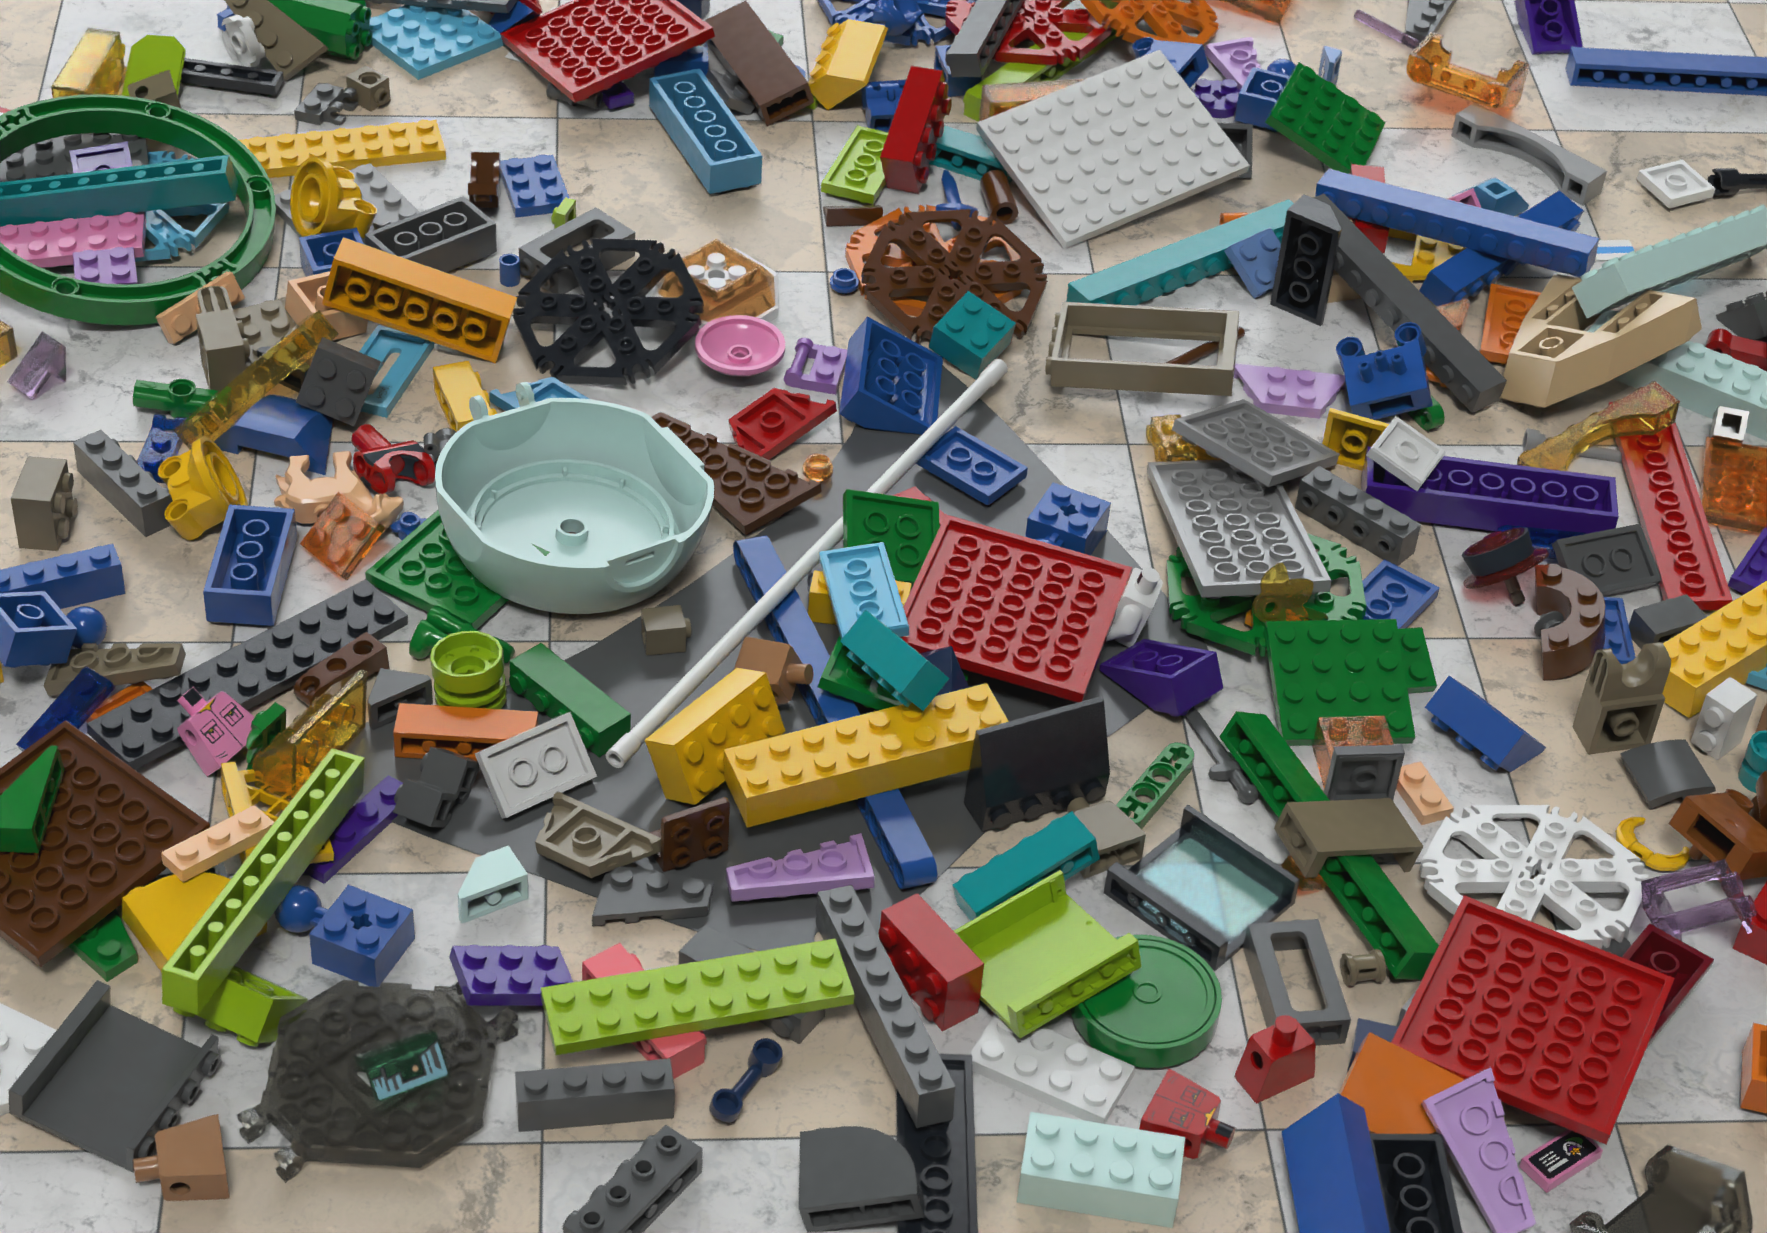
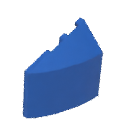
M271 394L250 407L236 422L214 438L213 441L222 451L239 454L243 447H248L286 457L309 455L310 466L307 471L326 475L327 456H329V441L334 418L295 403L297 399Z

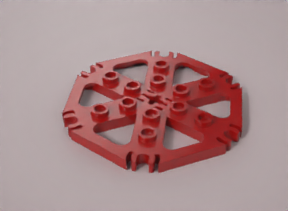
M950 0L947 2L945 25L956 36L976 2L968 3V0ZM1024 0L991 60L995 59V62L1057 65V63L1064 64V58H1069L1074 62L1076 61V56L1080 60L1109 37L1112 28L1105 29L1104 25L1106 22L1100 25L1087 9H1063L1074 0ZM1062 32L1089 34L1081 40L1073 41L1068 39ZM1028 36L1040 49L1013 47Z

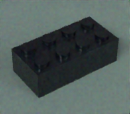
M1370 1134L1390 1233H1463L1442 1135Z

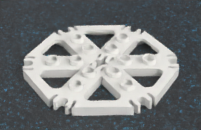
M1471 805V808H1463L1462 817L1452 812L1449 818L1446 816L1421 860L1419 871H1421L1420 877L1425 878L1424 889L1427 890L1428 895L1453 915L1463 898L1459 893H1504L1497 906L1498 909L1533 922L1541 905H1544L1574 929L1554 931L1602 949V945L1606 948L1609 947L1611 938H1614L1619 943L1623 941V937L1627 939L1650 885V881H1648L1649 875L1642 874L1644 864L1640 862L1641 859L1584 816H1582L1580 822L1576 823L1577 813L1573 812L1568 818L1558 815L1559 807H1554L1551 814H1548L1550 805ZM1522 818H1530L1538 821L1539 826L1528 848H1526L1494 823L1493 819L1520 820ZM1582 835L1590 837L1597 842L1599 847L1614 856L1611 859H1565L1574 839ZM1451 837L1463 841L1484 859L1454 860L1444 856L1443 851ZM1538 870L1539 873L1537 877H1534L1533 880L1530 879L1532 875H1535L1536 871ZM1624 892L1628 896L1621 910L1609 911L1585 893Z

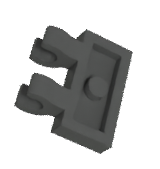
M318 83L294 110L295 120L321 125L323 121L342 125L346 120V116L339 115L337 112H341L342 109L354 111L358 106V102L351 101L349 98H353L357 90L350 87L343 89L342 87L332 86L329 83Z

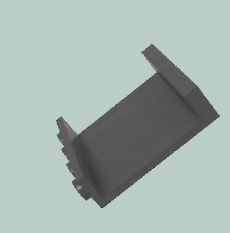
M97 980L8 1090L9 1113L133 1173V1159L153 1155L156 1149L155 1134L158 1131L174 1127L180 1109L185 1103L190 1104L195 1099L203 1078L206 1075L211 1076L217 1069L221 1058L218 1054L219 1037L211 1034L202 1048L110 1005L111 986Z

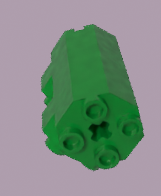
M268 0L328 48L324 52L325 54L355 61L364 51L365 46L368 47L371 44L373 38L369 21L371 9L366 7L365 0Z

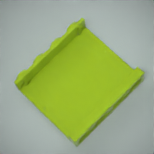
M1061 870L953 930L984 963L980 1000L1019 1038L1024 1037L1142 967L1138 940L1130 933L1119 939L1114 938L1066 894L1064 874Z

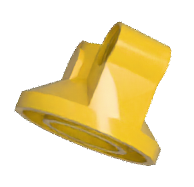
M309 157L301 163L295 174L291 188L290 209L296 231L302 237L357 228L361 238H365V234L369 232L377 209L370 202L362 200L359 186L353 182L355 176L352 172L343 167H332L325 158Z
M206 436L196 439L192 443L191 450L179 456L167 458L158 468V475L168 486L173 500L167 506L164 516L185 540L196 539L205 530L223 522L229 504L248 506L243 487L231 463L219 446Z

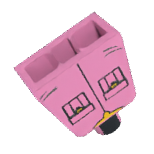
M192 687L177 700L190 715L177 728V731L204 774L208 777L221 768V763L228 762L246 745L248 734L252 730L251 723L254 716L226 692L221 691L206 702L198 691Z

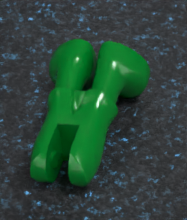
M438 605L434 606L429 610L426 621L421 620L417 625L410 642L409 654L416 659H425L430 655L431 649L435 644L446 637L447 634L478 630L470 623H463L452 616L449 610ZM494 637L503 648L504 664L508 663L515 654L514 648L506 641Z

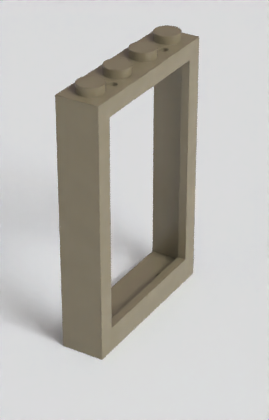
M1063 302L1061 313L1055 314V325L1052 328V342L1049 343V355L1046 357L1045 373L1051 375V386L1232 396L1238 342L1239 311ZM1073 334L1219 342L1217 366L1068 357Z

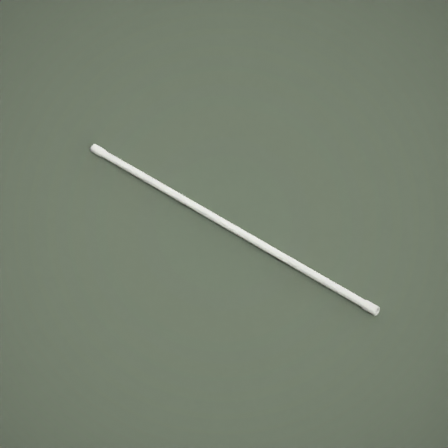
M994 359L980 373V376L866 492L886 494L962 415L1006 374L1008 370L1006 363L1001 359ZM843 515L642 720L607 751L606 759L613 767H623L640 749L645 739L684 702L744 638L820 562L819 552L832 550L843 539Z

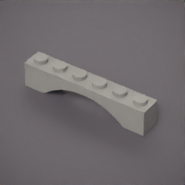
M1475 102L1456 114L1451 137L1472 148L1502 152L1532 164L1545 173L1554 182L1559 191L1582 206L1602 193L1607 171Z

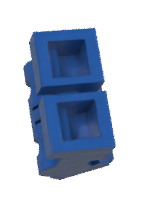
M906 79L868 82L861 89L862 110H865L867 128L889 132Z

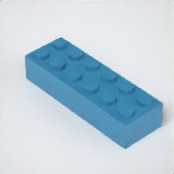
M701 69L649 78L650 108L709 194L761 184L762 154Z

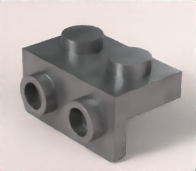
M709 69L706 78L727 107L750 115L755 106L749 99L747 91L738 84L739 80L728 72L721 74Z

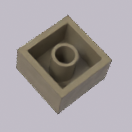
M27 457L11 496L19 548L58 551L63 538L68 537L69 522L71 517L76 516L78 504L77 499L72 497L74 477L68 471L67 459Z

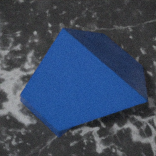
M517 1L509 13L496 12L488 25L499 33H503L540 15L520 1Z

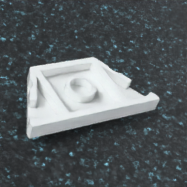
M0 1003V1116L9 1113L8 1090L56 1032V1029Z

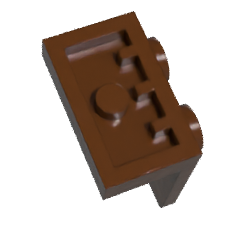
M726 797L665 816L661 819V829L649 832L661 838V851L653 854L663 872L728 851L730 802Z

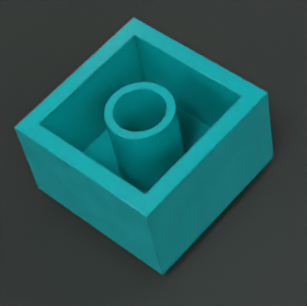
M968 291L934 326L928 348L976 380L980 373L1010 345L1016 323Z

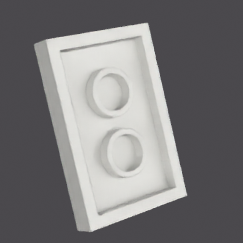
M570 712L475 753V757L502 819L553 797L557 791L562 793L597 777Z

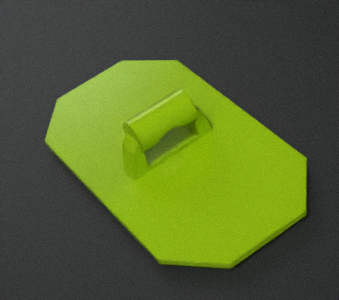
M146 35L131 46L122 96H130L127 88L129 84L170 70L178 96L186 49L175 36Z

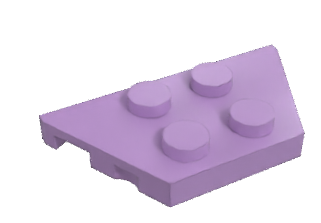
M1235 364L1234 378L1242 380L1244 383L1243 390L1248 397L1253 399V404L1267 413L1320 418L1325 413L1326 407L1332 405L1336 400L1337 393L1341 389L1345 390L1346 388L1345 375Z

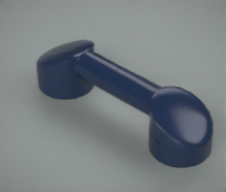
M763 1038L755 1042L748 1058L747 1071L732 1089H720L713 1095L709 1110L714 1117L727 1123L737 1120L742 1109V1100L760 1077L770 1076L780 1063L783 1052L781 1046L776 1041Z

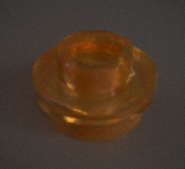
M812 454L803 463L802 473L810 480L813 479L821 482L833 475V465L828 456Z

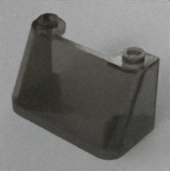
M1666 1145L1647 1162L1645 1175L1648 1190L1607 1224L1604 1225L1602 1216L1593 1211L1582 1213L1570 1223L1571 1233H1752L1753 1229L1745 1171L1671 1145Z

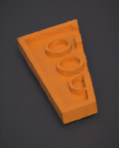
M1491 283L1479 351L1488 362L1507 364L1509 352L1521 323L1541 294L1540 292Z

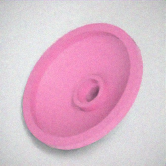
M732 315L717 318L705 324L696 335L695 350L700 360L717 372L731 376H752L766 372L782 360L785 353V339L777 327L763 319L745 315Z

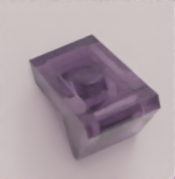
M42 331L7 382L33 400L51 374L65 383L66 347Z

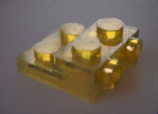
M1181 414L1151 417L1150 425L1146 426V438L1148 443H1152L1154 447L1156 462L1221 460L1220 458L1209 456L1205 452L1206 450L1200 446L1184 441L1181 435L1172 430L1175 419L1180 418Z

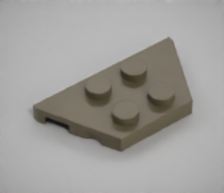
M558 791L553 796L554 806L551 813H546L543 821L544 827L539 831L535 841L537 853L590 878L661 851L660 837Z

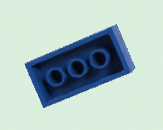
M229 504L203 590L207 621L274 626L297 541L295 509Z

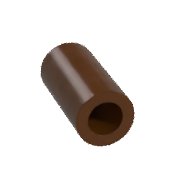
M999 170L985 173L980 180V187L990 215L993 216V220L997 222L998 218L1004 225L1012 223L1018 216V208L1006 175Z

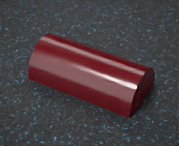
M1650 923L1622 956V958L1675 978L1647 1048L1706 975L1714 962L1713 958Z

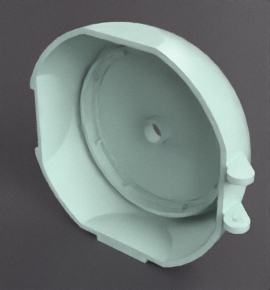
M521 382L516 385V396L520 407L495 415H488L487 405L480 395L470 398L469 408L474 421L463 426L450 438L438 458L435 471L436 500L443 527L453 549L466 568L486 587L513 602L543 611L566 614L602 613L618 610L644 601L668 585L685 567L697 549L709 522L714 498V482L704 471L705 464L668 427L661 428L644 412L610 402L580 398H549L536 402L533 390L527 382ZM534 545L541 547L549 551L550 553L544 556Z

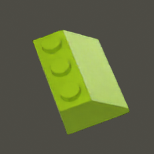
M234 966L197 1016L206 1019L205 1026L220 1032H226L228 1029L238 1034L236 1038L238 1041L258 1047L259 1043L275 1042L306 1006L308 998ZM173 1008V1011L183 1016L194 1018L196 1015Z

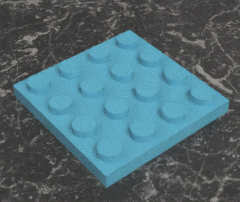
M405 5L397 9H391L379 16L371 17L369 20L370 31L373 34L371 45L418 80L505 46L501 34L469 10Z

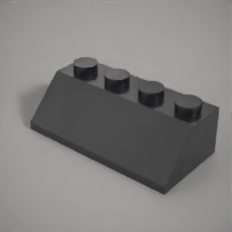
M1304 194L1287 210L1270 302L1272 306L1319 326L1324 322L1342 230L1329 204Z

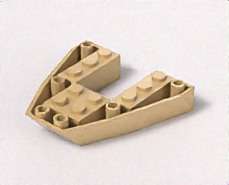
M1554 274L1521 323L1509 352L1503 375L1507 382L1500 398L1515 403L1520 402L1534 405L1538 408H1545L1602 385L1688 342L1702 329L1696 298L1646 290L1592 333L1583 330L1595 323L1601 314L1586 318L1572 289L1574 285L1582 281L1581 278Z

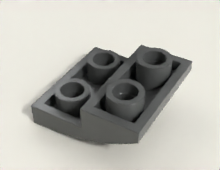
M1686 739L1654 742L1620 753L1624 766L1650 809L1679 797L1683 802L1686 796L1710 794L1716 791L1714 784Z

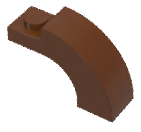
M471 152L470 183H468L469 201L477 208L499 207L500 152Z

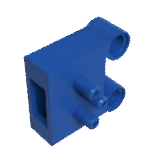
M1145 37L1135 41L1132 45L1136 59L1160 50L1189 88L1209 67L1203 44L1155 40L1152 37Z
M1407 322L1401 324L1396 329L1395 339L1398 347L1383 351L1378 350L1367 355L1361 340L1356 337H1346L1338 342L1336 352L1345 374L1352 414L1376 420L1433 406L1424 361L1427 348L1418 324Z

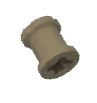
M1374 949L1370 954L1357 956L1344 953L1340 958L1341 975L1346 986H1354L1356 981L1374 979L1376 982H1383L1386 978V963L1380 949Z

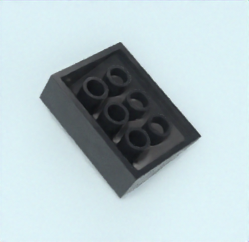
M1096 697L976 730L964 804L982 832L994 828H1002L1008 824L1025 819H1033L1039 815L1056 810L1067 809L1069 803L1078 797H1083L1086 801H1095L1105 797L1110 776L1105 706L1102 697Z

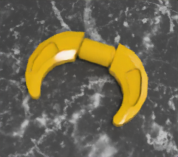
M1630 817L1622 820L1615 831L1616 841L1639 857L1646 866L1659 871H1676L1688 863L1690 858L1688 852L1690 849L1686 846L1676 855L1654 854L1653 851L1638 842L1634 829L1643 825L1645 818Z

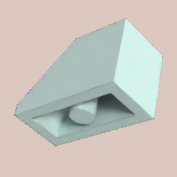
M509 846L475 858L458 893L459 920L462 924L528 899V874Z

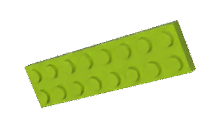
M836 939L541 988V1000L555 1056L854 1004L855 996Z

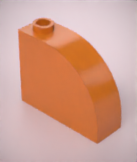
M1369 1032L1357 1051L1339 1094L1365 1109L1370 1134H1438L1421 1103L1423 1100L1464 1081V1079Z

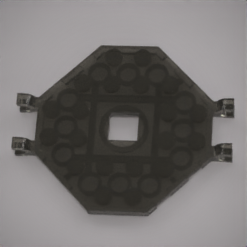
M342 980L280 1017L275 1048L273 1047L268 1068L265 1091L263 1090L260 1104L237 1114L238 1121L243 1125L239 1129V1134L250 1144L262 1135L269 1123H272L292 1144L274 1153L275 1160L280 1164L276 1168V1173L285 1183L294 1178L307 1161L421 1168L484 1126L497 1041L500 1039L502 1041H509L518 1036V1029L512 1025L518 1021V1015L510 1007H507L498 1013L495 1018L487 1022L471 1006H467L459 982L450 987L434 986V990L412 989V984L381 982L380 987L359 986V981ZM436 1039L448 1072L445 1076L381 1100L378 1099L375 1088L370 1087L357 1074V1072L381 1057L386 1056L405 1074L403 1076L404 1081L421 1075L423 1070L418 1055ZM413 1064H417L420 1068L417 1073L411 1071Z

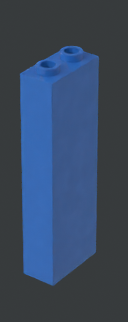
M1337 1093L1281 1131L1299 1232L1390 1233L1365 1109Z

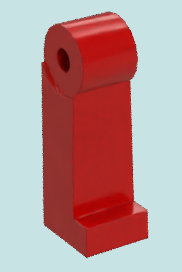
M1715 329L1708 335L1706 348L1721 354H1728L1734 359L1749 365H1756L1760 369L1767 371L1766 342L1734 336L1725 329Z

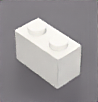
M1727 678L1706 694L1690 743L1718 761L1741 743L1758 694L1733 678Z

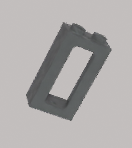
M595 207L519 247L520 272L532 279L562 248L565 252L567 251V246L571 245L573 248L581 244L582 240L590 238L635 240V232ZM605 251L600 255V260L605 270L608 271L634 257L635 252ZM567 267L560 268L542 285L544 289L557 294H565L579 286L571 269Z
M1309 919L1248 924L1243 951L1266 1027L1274 1025L1277 1017L1289 1015L1295 1018L1314 1039L1316 1046L1345 1044L1351 1017L1319 920ZM1308 950L1326 1009L1296 1011L1292 1008L1274 951Z

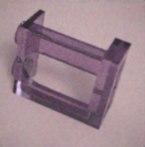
M1725 859L1641 881L1642 908L1650 922L1655 927L1681 941L1683 932L1738 918L1747 934L1753 932L1752 917L1756 916L1753 899L1750 895H1744L1740 875L1738 872L1732 873ZM1720 880L1721 887L1727 898L1674 912L1664 892L1706 881Z

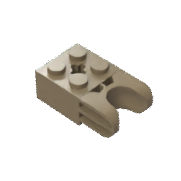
M223 286L202 288L197 292L200 313L196 314L201 364L208 389L230 392L232 396L249 394L247 381H253L250 363H246L247 357L250 356L248 339L245 338L242 320L236 321L226 288Z
M1662 642L1643 645L1635 659L1622 665L1613 654L1612 648L1601 649L1595 652L1572 726L1588 755L1628 750L1651 743L1665 701L1662 693L1671 667L1670 656Z

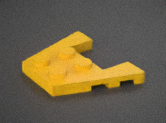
M1389 228L1388 237L1415 241L1411 266L1393 263L1411 283L1413 280H1425L1429 271L1466 249L1458 245Z

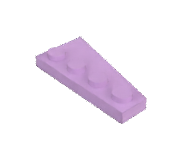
M861 833L851 835L850 842L838 845L834 840L820 843L819 850L803 853L801 849L789 851L784 859L777 861L766 857L726 868V881L731 902L817 894L820 891L852 885L855 891L874 888L875 876Z

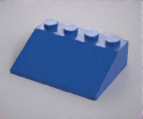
M867 316L848 341L839 414L848 421L855 422L864 428L922 435L938 418L943 357Z

